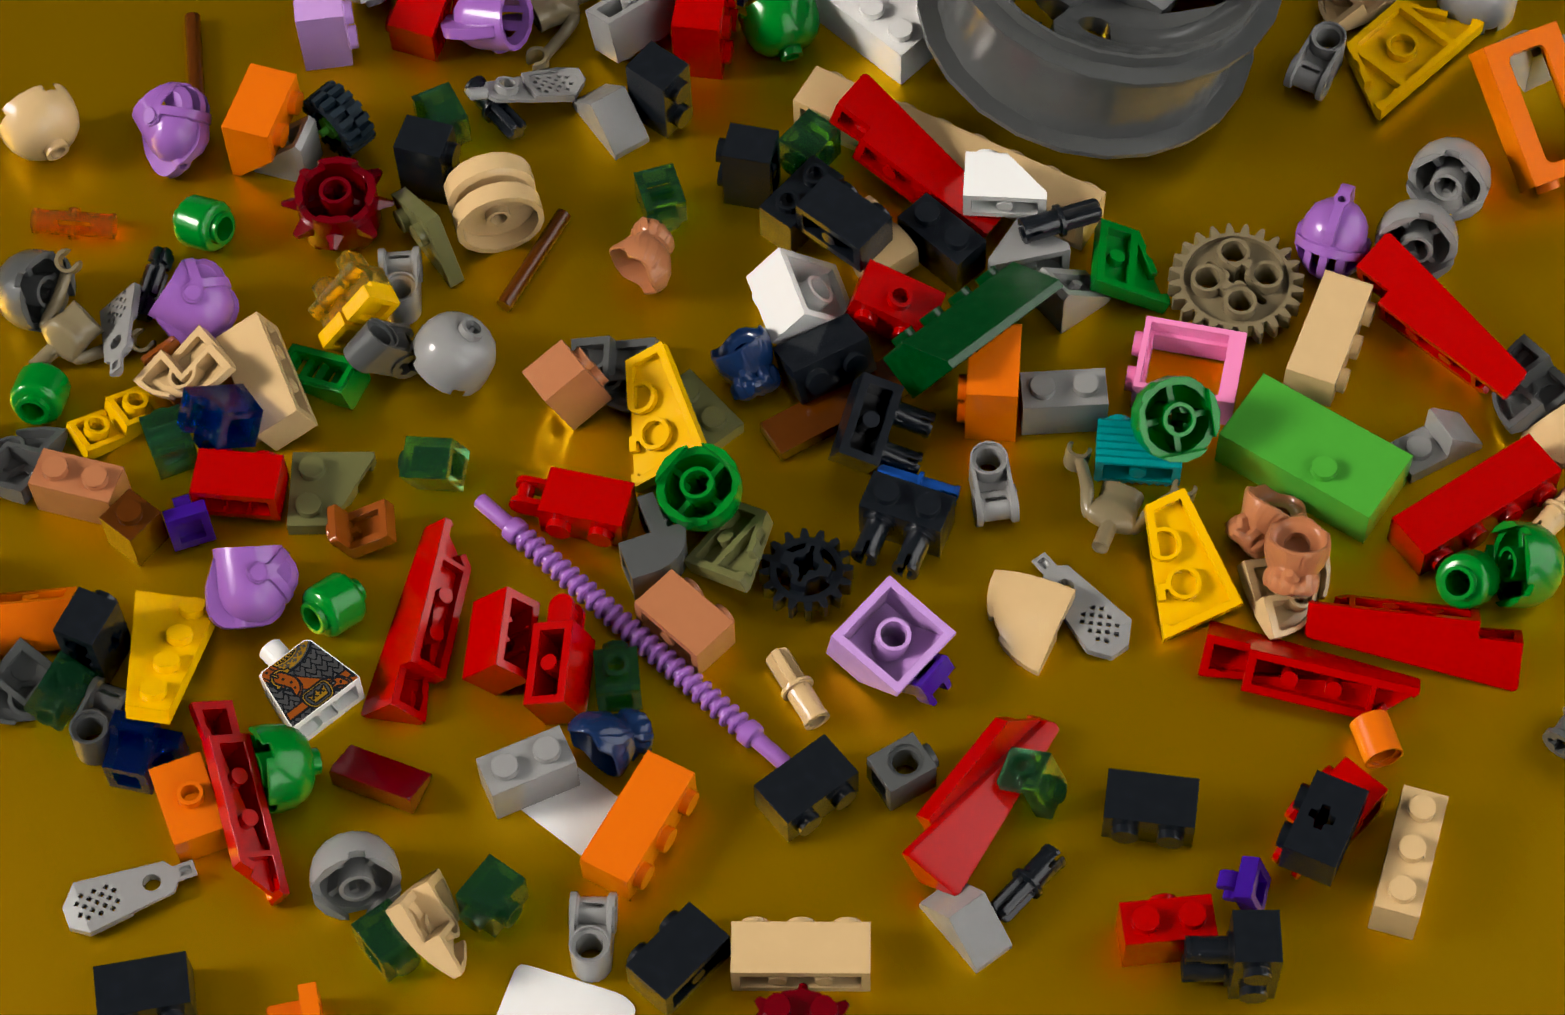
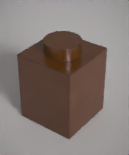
M130 488L99 517L109 544L139 567L169 538L161 511Z

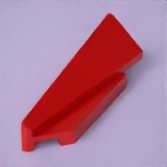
M862 74L839 100L829 122L859 141L852 158L912 204L927 192L982 237H986L1001 220L1002 217L963 215L964 170L870 75Z
M1391 233L1385 234L1357 264L1358 280L1373 284L1372 292L1381 298L1378 301L1379 319L1477 392L1487 394L1492 390L1502 399L1506 400L1525 379L1526 370Z
M447 517L426 526L423 530L361 711V715L365 718L414 725L424 724L427 716L429 682L435 685L446 678L472 569L466 554H457L449 535L453 523Z
M1348 594L1335 596L1334 603L1308 601L1305 635L1308 638L1509 691H1516L1519 685L1524 646L1522 630L1480 627L1481 618L1480 609L1478 608L1459 609L1450 605Z
M1210 621L1198 675L1204 677L1242 679L1241 691L1355 718L1372 710L1381 709L1387 711L1411 696L1415 698L1420 692L1419 678L1281 639L1270 641L1266 635L1216 621Z
M232 700L191 702L188 707L202 741L232 867L263 890L271 906H277L290 894L250 733H240Z
M1027 715L1025 719L1010 717L994 718L916 815L925 831L903 851L902 855L919 883L953 896L961 893L1059 732L1056 723L1034 715Z

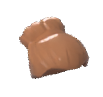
M643 216L635 222L631 229V234L625 240L613 245L609 249V253L616 269L623 277L640 285L645 295L656 294L666 288L672 274L670 254L675 248L673 235L663 223H660L659 220Z
M1266 484L1254 487L1246 486L1241 513L1225 523V533L1233 542L1239 544L1241 550L1247 556L1260 559L1265 556L1264 542L1269 525L1292 516H1307L1305 504L1294 496L1274 491Z
M1292 516L1269 525L1264 542V555L1268 567L1263 574V585L1267 586L1270 591L1282 596L1306 598L1316 594L1320 586L1318 573L1323 569L1331 551L1330 533L1307 516Z

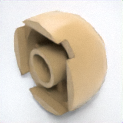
M52 83L56 90L45 91L42 85L32 87L17 95L2 109L6 116L0 123V137L13 153L26 160H58L67 154L69 147L78 134L80 118L77 107L67 89L59 83Z

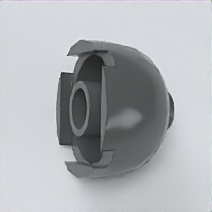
M27 249L9 257L0 267V313L15 327L28 331L42 332L39 327V321L52 297L60 274L54 263L56 255L54 251ZM64 257V267L66 269L71 268L68 259ZM72 274L67 294L59 313L63 312L66 308L69 296H76L75 274Z

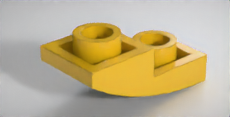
M137 385L105 397L103 409L68 421L66 429L69 439L80 454L85 458L96 459L121 447L147 431L163 418L164 412L151 394Z

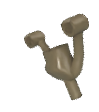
M531 0L534 16L533 23L541 33L552 27L561 26L544 48L534 46L527 50L526 63L528 65L534 64L532 71L550 68L549 60L571 36L580 22L581 12L579 5L590 0Z
M61 249L55 255L54 263L60 274L52 297L39 321V327L47 345L28 361L29 364L36 362L51 364L58 356L76 365L87 364L104 358L103 344L87 350L90 343L104 332L94 318L75 300L63 312L59 313L63 306L72 274L78 273L83 265V262L79 260L69 269L64 267L63 259L71 252V249ZM136 328L132 331L131 335L134 339L131 350L146 354L156 347L157 341L152 340L145 348H140L137 344V338L145 331V328Z
M1069 441L1063 457V464L1067 470L1078 474L1081 513L1089 522L1099 527L1093 540L1092 548L1097 553L1105 554L1109 550L1115 533L1135 536L1146 528L1144 509L1138 517L1139 508L1145 498L1139 490L1132 486L1108 480L1102 483L1100 493L1093 501L1094 484L1088 465L1092 449L1088 447L1086 453L1077 454L1072 450L1074 442ZM1175 479L1172 483L1170 492L1166 493L1160 498L1179 490V488L1177 487L1179 479ZM1195 485L1192 491L1187 492L1192 503H1194L1198 487Z

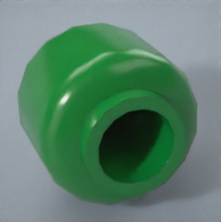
M199 195L185 198L175 210L172 218L175 236L182 245L207 252H215L222 249L232 239L236 228L231 209L225 202Z
M44 362L30 363L24 366L18 373L10 391L9 402L13 411L26 423L33 425L49 424L56 421L62 414L70 395L71 384L68 377L54 365Z
M1472 549L1463 550L1445 558L1438 567L1435 580L1437 591L1446 603L1459 609H1472L1490 601L1499 589L1501 578L1500 570L1495 560L1485 552Z
M332 573L304 591L300 607L302 619L306 626L315 634L336 637L363 620L366 614V591L358 580L349 578L345 574Z

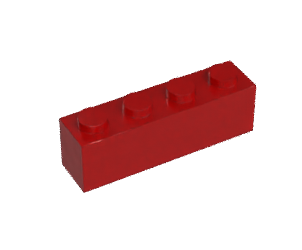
M1527 434L1393 516L1387 540L1418 576L1423 575L1432 568L1437 571L1445 558L1460 552L1466 547L1474 549L1481 545L1495 526L1504 520L1518 521L1524 511L1534 505L1542 507L1546 499H1553L1558 492L1557 485L1562 469L1534 438Z

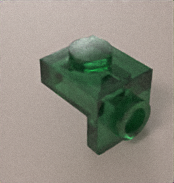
M59 651L24 706V710L33 715L40 723L62 731L84 698L90 682L98 673Z
M1018 747L1010 748L997 779V785L1001 790L1022 793L1036 817L1053 819L1058 804L1062 803L1066 797L1067 780L1052 753Z

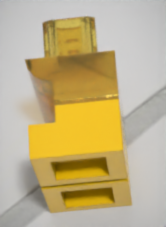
M349 250L343 251L335 260L340 272L336 278L330 276L319 278L311 287L316 300L307 309L312 317L321 321L324 328L318 334L322 347L342 353L347 343L370 318L386 321L401 304L383 268L369 265L361 253Z

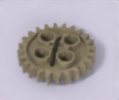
M1228 223L1223 234H1220L1214 226H1211L1209 238L1197 232L1194 237V245L1184 241L1181 254H1174L1173 265L1169 268L1167 292L1172 297L1171 308L1172 310H1181L1179 321L1188 322L1193 320L1192 323L1246 332L1247 337L1252 336L1258 345L1262 344L1263 332L1276 338L1279 326L1288 329L1291 316L1297 317L1299 306L1302 303L1304 294V274L1299 273L1300 260H1290L1291 247L1278 250L1280 241L1278 236L1269 241L1264 240L1265 229L1259 230L1254 236L1249 234V226L1247 224L1242 227L1240 233H1235L1231 223ZM1260 282H1267V283H1270V284L1267 285V284H1262V283H1260ZM1202 285H1207L1211 288L1202 287ZM1234 308H1241L1245 311H1237Z

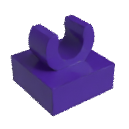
M188 493L172 498L175 508L162 511L175 552L216 540L204 499L191 502Z
M938 653L902 692L916 696L917 700L921 703L935 706L938 702L934 698L933 693L938 688L946 690L951 688V681L948 676L955 667L947 655Z
M1242 856L1239 872L1228 869L1220 870L1216 887L1217 889L1224 890L1223 900L1236 902L1240 910H1265L1271 877L1260 857Z

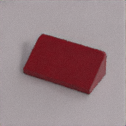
M350 745L329 771L332 785L414 814L432 778L431 773L354 745Z

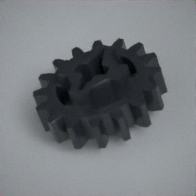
M802 528L800 538H794L790 532L784 533L785 543L781 545L779 542L772 541L770 543L771 554H763L761 558L762 569H759V582L763 584L764 599L773 598V609L775 611L782 609L784 606L788 607V618L793 619L798 611L804 612L806 621H811L813 611H819L824 618L829 616L828 606L832 604L837 608H841L843 606V595H850L852 592V581L850 580L854 579V566L850 565L849 550L840 551V540L837 537L828 543L825 542V534L822 530L816 534L815 538L809 537L807 528ZM823 558L826 559L830 564L825 563ZM783 585L788 586L790 590L788 591Z

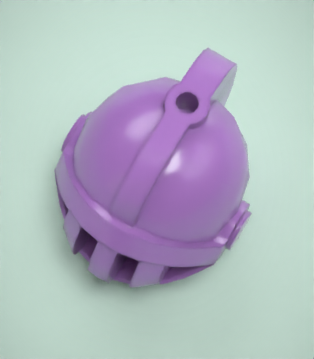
M458 0L453 9V14H448L440 23L442 34L446 39L461 40L470 47L480 50H492L496 54L517 51L527 42L531 33L534 20L533 6L531 0ZM502 12H517L513 14L502 15ZM506 31H515L511 37H508Z
M168 82L150 90L133 108L132 118L141 132L146 158L158 175L176 178L190 168L191 162L204 153L210 141L209 126H211L212 115L210 114V105L207 97L198 88L188 83Z
M1342 183L1334 197H1328L1316 202L1306 213L1304 219L1299 221L1297 225L1294 243L1298 256L1307 271L1318 279H1322L1325 269L1350 276L1357 271V264L1371 249V239L1367 238L1369 230L1367 219L1359 205L1354 203L1356 186ZM1315 254L1319 255L1318 264L1314 262ZM1330 259L1336 260L1334 269H1329Z
M192 257L181 260L172 278L150 309L148 316L154 318L169 337L175 336L180 344L187 339L198 325L209 331L216 339L217 336L233 327L239 313V301L234 291L231 290L232 286L229 278L226 277L220 266L204 258L194 259Z
M282 545L213 549V560L205 584L206 611L211 622L221 629L240 630L264 627L276 621L283 613L285 604H288L294 596V591L298 585L299 572L296 563L289 555L290 553Z

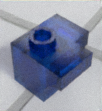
M244 384L184 387L177 425L183 433H194L193 441L198 448H216L217 450L256 447L263 409Z
M115 709L109 724L110 740L102 769L110 786L152 795L154 786L148 769L185 757L190 754L182 732L163 729L160 723L126 719L125 711Z

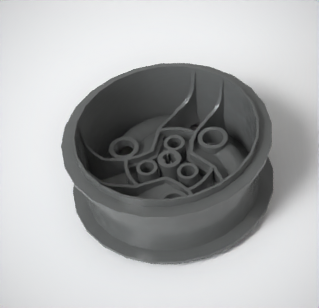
M917 0V13L926 46L945 78L979 113L1015 136L1054 151L1106 160L1153 156L1187 145L1219 124L1241 96L1254 60V48L1273 26L1282 0H1213L1216 6L1172 12L1177 0H1035L1039 8L1053 20L1050 29L1025 14L1014 3L1016 0ZM1086 30H1089V31H1092V32H1096L1097 34H1099V35L1102 36V37L1096 36V35H1094V34H1092V33H1090V32H1088V31H1086Z

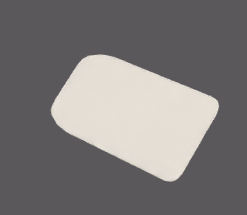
M577 767L580 786L521 810L582 856L618 797Z
M521 964L513 972L497 1015H635L636 1009L627 997L615 991L530 965Z

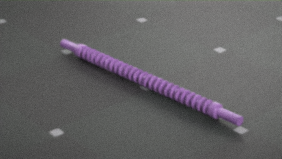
M485 493L475 500L474 507L502 530V537L511 545L516 544V549L519 552L525 551L527 559L534 558V565L537 567L542 566V572L545 574L551 573V580L554 582L560 580L559 586L562 589L568 588L570 596L577 595V602L579 604L586 603V610L589 612L594 611L596 619L603 618L604 626L612 625V633H621L620 638L623 642L630 640L629 647L633 650L639 648L638 655L640 657L648 656L647 663L650 665L656 664V671L659 673L666 671L665 678L667 680L674 679V686L676 688L683 686V694L686 696L692 694V702H701V710H711L710 717L712 719L720 718L719 725L721 727L728 725V733L731 735L737 733L736 740L745 748L753 747L776 768L791 758L764 734V727L755 719L748 720L749 715L747 712L739 713V705H730L731 701L728 696L721 698V690L719 688L712 690V682H703V674H694L695 670L692 665L685 667L686 661L684 658L676 659V651H667V643H658L659 637L656 634L650 635L648 627L640 628L641 621L639 619L632 620L631 612L623 613L624 607L621 604L614 605L615 599L612 596L606 597L604 589L597 590L596 582L588 583V575H579L580 569L577 566L571 567L569 559L562 560L563 554L559 551L554 552L553 545H545V538L537 537V532L534 529L529 530V525L520 517L513 518Z

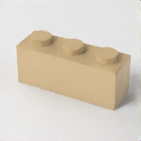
M1325 269L1287 364L1283 381L1284 385L1328 407L1331 406L1336 392L1344 393L1351 374V369L1346 368L1349 358L1357 360L1364 341V336L1359 335L1362 325L1370 327L1376 311L1377 303L1371 302L1373 284Z
M256 311L216 337V340L236 367V371L231 375L235 385L232 388V394L237 403L245 410L248 420L245 421L246 429L256 442L262 441L278 451L318 426L281 333L275 324Z
M1408 785L1403 786L1367 928L1413 940L1420 919L1449 796Z
M756 916L747 917L742 921H731L730 976L732 991H788L798 989L800 983H806L810 991L871 992V922H861V920L854 917H841L834 922H815V920L808 917H794L788 921H769L766 918Z

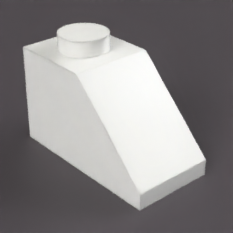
M981 149L977 152L966 151L963 215L1021 218L1047 211V191L1008 153H998L991 149Z

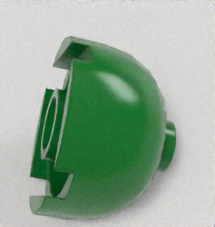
M757 0L745 7L747 16L741 13L738 14L740 26L748 44L758 54L770 58L780 57L781 62L793 61L803 56L802 49L808 47L819 32L820 17L815 0Z
M1167 375L1149 382L1137 394L1131 408L1130 425L1136 441L1150 455L1167 462H1189L1202 456L1208 450L1205 448L1210 444L1212 438L1217 436L1220 429L1221 411L1215 395L1198 380L1188 376Z
M701 443L702 446L688 448L687 445L677 448L663 460L656 472V498L659 506L674 524H679L688 531L707 532L723 526L734 517L742 501L743 483L735 461L725 450L710 443Z
M1504 520L1495 526L1491 533L1499 534L1495 539L1494 545L1486 544L1484 551L1495 560L1500 570L1501 581L1497 591L1500 601L1495 603L1499 607L1529 608L1536 607L1553 597L1565 575V556L1556 536L1542 525L1532 522Z
M284 724L250 726L248 730L253 734L250 736L270 815L295 809L306 801L314 789L315 775L322 773V759L318 748H311L305 735L298 729Z

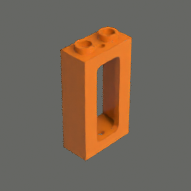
M1557 21L1488 45L1469 54L1520 193L1535 188L1537 195L1556 189L1561 187L1558 179L1565 176V159L1549 162L1544 155L1510 65V57L1540 47L1565 113V42Z

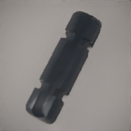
M155 246L150 252L148 261L151 263L145 266L139 283L141 285V294L136 320L150 322L153 319L148 316V313L164 290L169 276L166 272L171 270L174 262L172 250L167 247Z

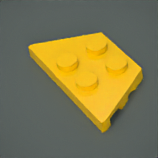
M1397 0L1346 43L1344 55L1374 116L1379 121L1478 37L1483 31L1484 22L1472 18L1470 25L1463 24L1458 20L1447 18L1448 11L1434 7L1424 8L1415 2Z

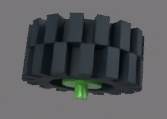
M328 81L303 101V112L316 120L318 133L321 136L320 140L324 144L328 143L330 150L334 153L337 152L339 156L351 158L376 136V132L373 130L375 128L374 124L368 120L370 116L367 111L361 109L362 104L358 100L355 101L353 99V94L349 90L345 92L343 85L340 83L336 84L335 81Z

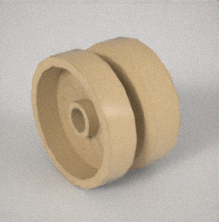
M490 152L474 156L455 167L448 174L443 185L449 211L452 213L458 242L468 250L478 253H499L514 249L531 240L541 230L545 221L544 210L539 194L536 192L535 180L530 164L521 156L509 152Z

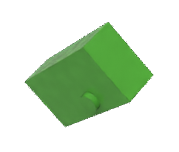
M1264 373L1220 431L1215 461L1258 485L1266 484L1280 494L1291 495L1302 500L1307 513L1362 544L1406 484L1413 455Z

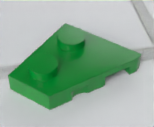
M1101 218L1094 231L1089 290L1164 314L1170 305V298L1168 293L1161 294L1154 279L1158 271L1153 260L1146 253V244L1140 231Z

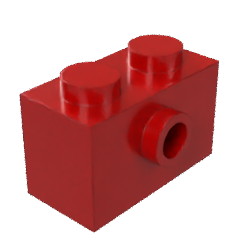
M870 259L857 282L844 314L848 313L862 330L873 331L892 340L910 326L916 332L924 327L919 320L940 305L941 307L946 293Z
M215 447L214 449L199 448L189 490L191 500L194 502L204 499L209 515L281 521L289 482V473L284 455L267 450L243 452L234 451L228 447Z
M508 586L474 601L462 680L496 696L526 683L533 623H538L540 602Z
M1162 893L1152 896L1149 900L1119 902L1116 930L1122 967L1180 962L1181 954H1184L1185 935L1218 936L1212 895L1202 894L1176 897L1174 894Z

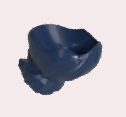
M761 325L757 328H739L734 333H731L719 348L711 350V360L719 375L731 385L730 392L734 400L738 399L747 402L754 399L757 395L765 396L767 393H772L780 386L782 380L778 368L773 364L771 339L769 333Z
M625 708L614 714L608 711H586L575 716L568 723L567 728L573 746L584 751L598 769L613 777H621L625 773L630 761L634 762L640 753L644 756L647 750L652 752L654 742L653 728L647 715L644 712H640V710Z

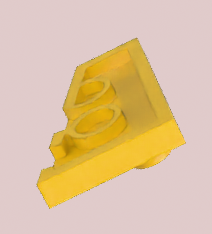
M662 341L625 360L627 410L631 411L632 436H629V452L633 454L634 474L630 475L631 482L635 483V492L637 493L656 484V472L660 465L677 448L685 445L691 448L702 446L701 443H707L670 349Z
M1185 487L1146 504L1144 515L1162 643L1242 607L1243 601Z

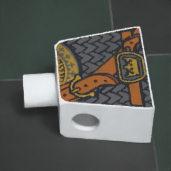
M273 639L260 651V658L268 665L259 675L268 701L284 725L298 729L306 736L308 741L365 698L360 677L312 640H303L293 649L289 650L280 639Z

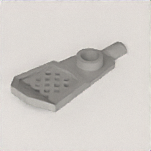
M554 67L523 72L519 77L500 76L494 81L485 82L483 87L466 88L465 92L470 100L489 99L495 103L575 102L585 86L586 78L579 68Z
M136 282L125 288L100 311L101 327L104 330L102 333L104 363L110 365L109 376L119 377L123 374L124 358L129 354L134 344V339L131 337L133 321L138 316L141 285Z
M1045 552L1031 561L1043 574V578L1076 589L1075 599L1064 622L1086 654L1112 661L1129 649L1132 619L1069 565H1056Z
M193 859L175 866L161 861L73 882L62 907L69 930L92 937L133 917L134 913L175 894L178 882L198 876ZM151 880L161 882L160 886L153 891L146 890L145 885Z

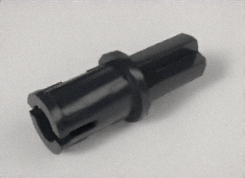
M483 76L473 77L465 85L464 94L468 97L465 92L466 88L483 87L487 80ZM489 99L472 100L482 111L483 119L488 123H493L509 140H514L517 137L520 139L525 135L524 130L527 128V124L510 106V103H495Z
M1095 198L1064 207L1055 204L1051 210L1019 218L1017 221L1018 225L1023 226L1018 227L1019 233L1025 244L1057 234L1064 237L1069 230L1099 222L1102 217V210L1098 200Z
M1045 844L1023 869L1017 868L1012 872L1013 879L990 902L1000 921L1003 923L1011 921L1032 898L1038 899L1042 895V888L1060 869L1065 867L1066 860L1064 856H1060L1057 861L1054 860L1061 853L1058 849L1050 844Z

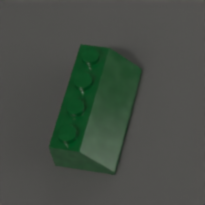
M1012 262L1001 271L994 265L975 279L979 286L975 290L971 291L968 285H966L947 300L951 307L946 311H943L939 305L922 317L919 321L924 327L916 332L910 326L893 338L891 342L895 348L885 355L883 360L914 399L1064 287L1060 280Z

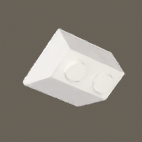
M780 247L746 276L752 291L753 302L759 309L765 330L769 333L771 343L776 345L843 315L850 301L836 264Z

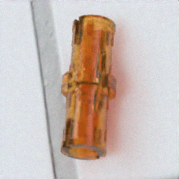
M70 207L68 211L33 208L30 226L34 234L67 235L69 240H78L79 236L115 239L118 219L116 213L82 212L79 207ZM59 221L89 222L90 226L60 225Z

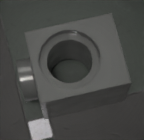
M912 732L867 757V778L891 812L936 787L939 761L931 746L927 743L922 745ZM906 765L913 767L915 771L910 774H902L895 769Z

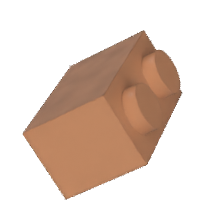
M562 339L522 371L542 399L573 430L577 429L613 399L604 387L609 380L594 361L590 360L579 346L572 351Z
M43 448L28 482L38 510L100 525L102 524L99 517L129 488L132 490L125 469L122 466Z
M672 569L634 602L636 619L641 621V627H648L650 635L656 634L659 637V643H667V650H675L677 653L676 658H684L686 661L685 665H692L695 674H702L736 643L735 620L732 614L719 603L714 605L706 599L701 588L694 580L689 577L683 579Z

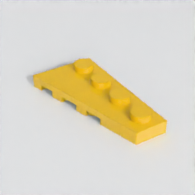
M135 590L125 698L126 719L170 725L215 628V625L208 617L205 599Z

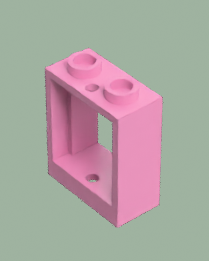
M1147 316L1144 331H1135L1131 355L1138 356L1136 367L1128 365L1124 391L1132 392L1130 408H1132L1137 394L1148 384L1146 379L1153 349L1225 361L1219 393L1215 397L1221 411L1220 424L1226 425L1233 415L1247 333Z

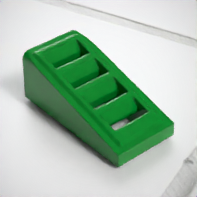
M292 343L288 350L296 371L303 360L307 361L300 374H297L305 393L339 407L351 410L356 407L371 381L369 374L359 372L353 368L342 355ZM318 366H319L320 368H319L318 372L316 373L315 377L313 378L312 376L314 375L315 371L317 370V368H318ZM333 373H336L331 382H328Z

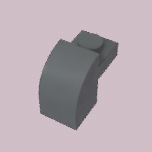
M653 492L637 497L639 519L645 534L618 543L620 563L635 600L641 597L671 569L679 576H682L686 569V564L684 563V559L688 556L686 528L679 524L673 525V522L659 507Z

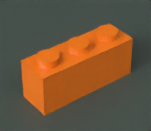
M647 750L580 857L582 877L610 892H617L618 896L628 901H631L638 888L641 890L645 889L654 873V861L660 852L666 853L670 849L677 834L675 827L683 815L688 817L693 812L698 802L699 792H697L695 772Z

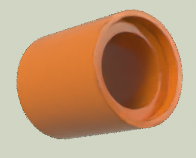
M1381 709L1372 710L1352 720L1349 727L1366 768L1377 769L1385 767L1402 757L1404 752L1387 711Z

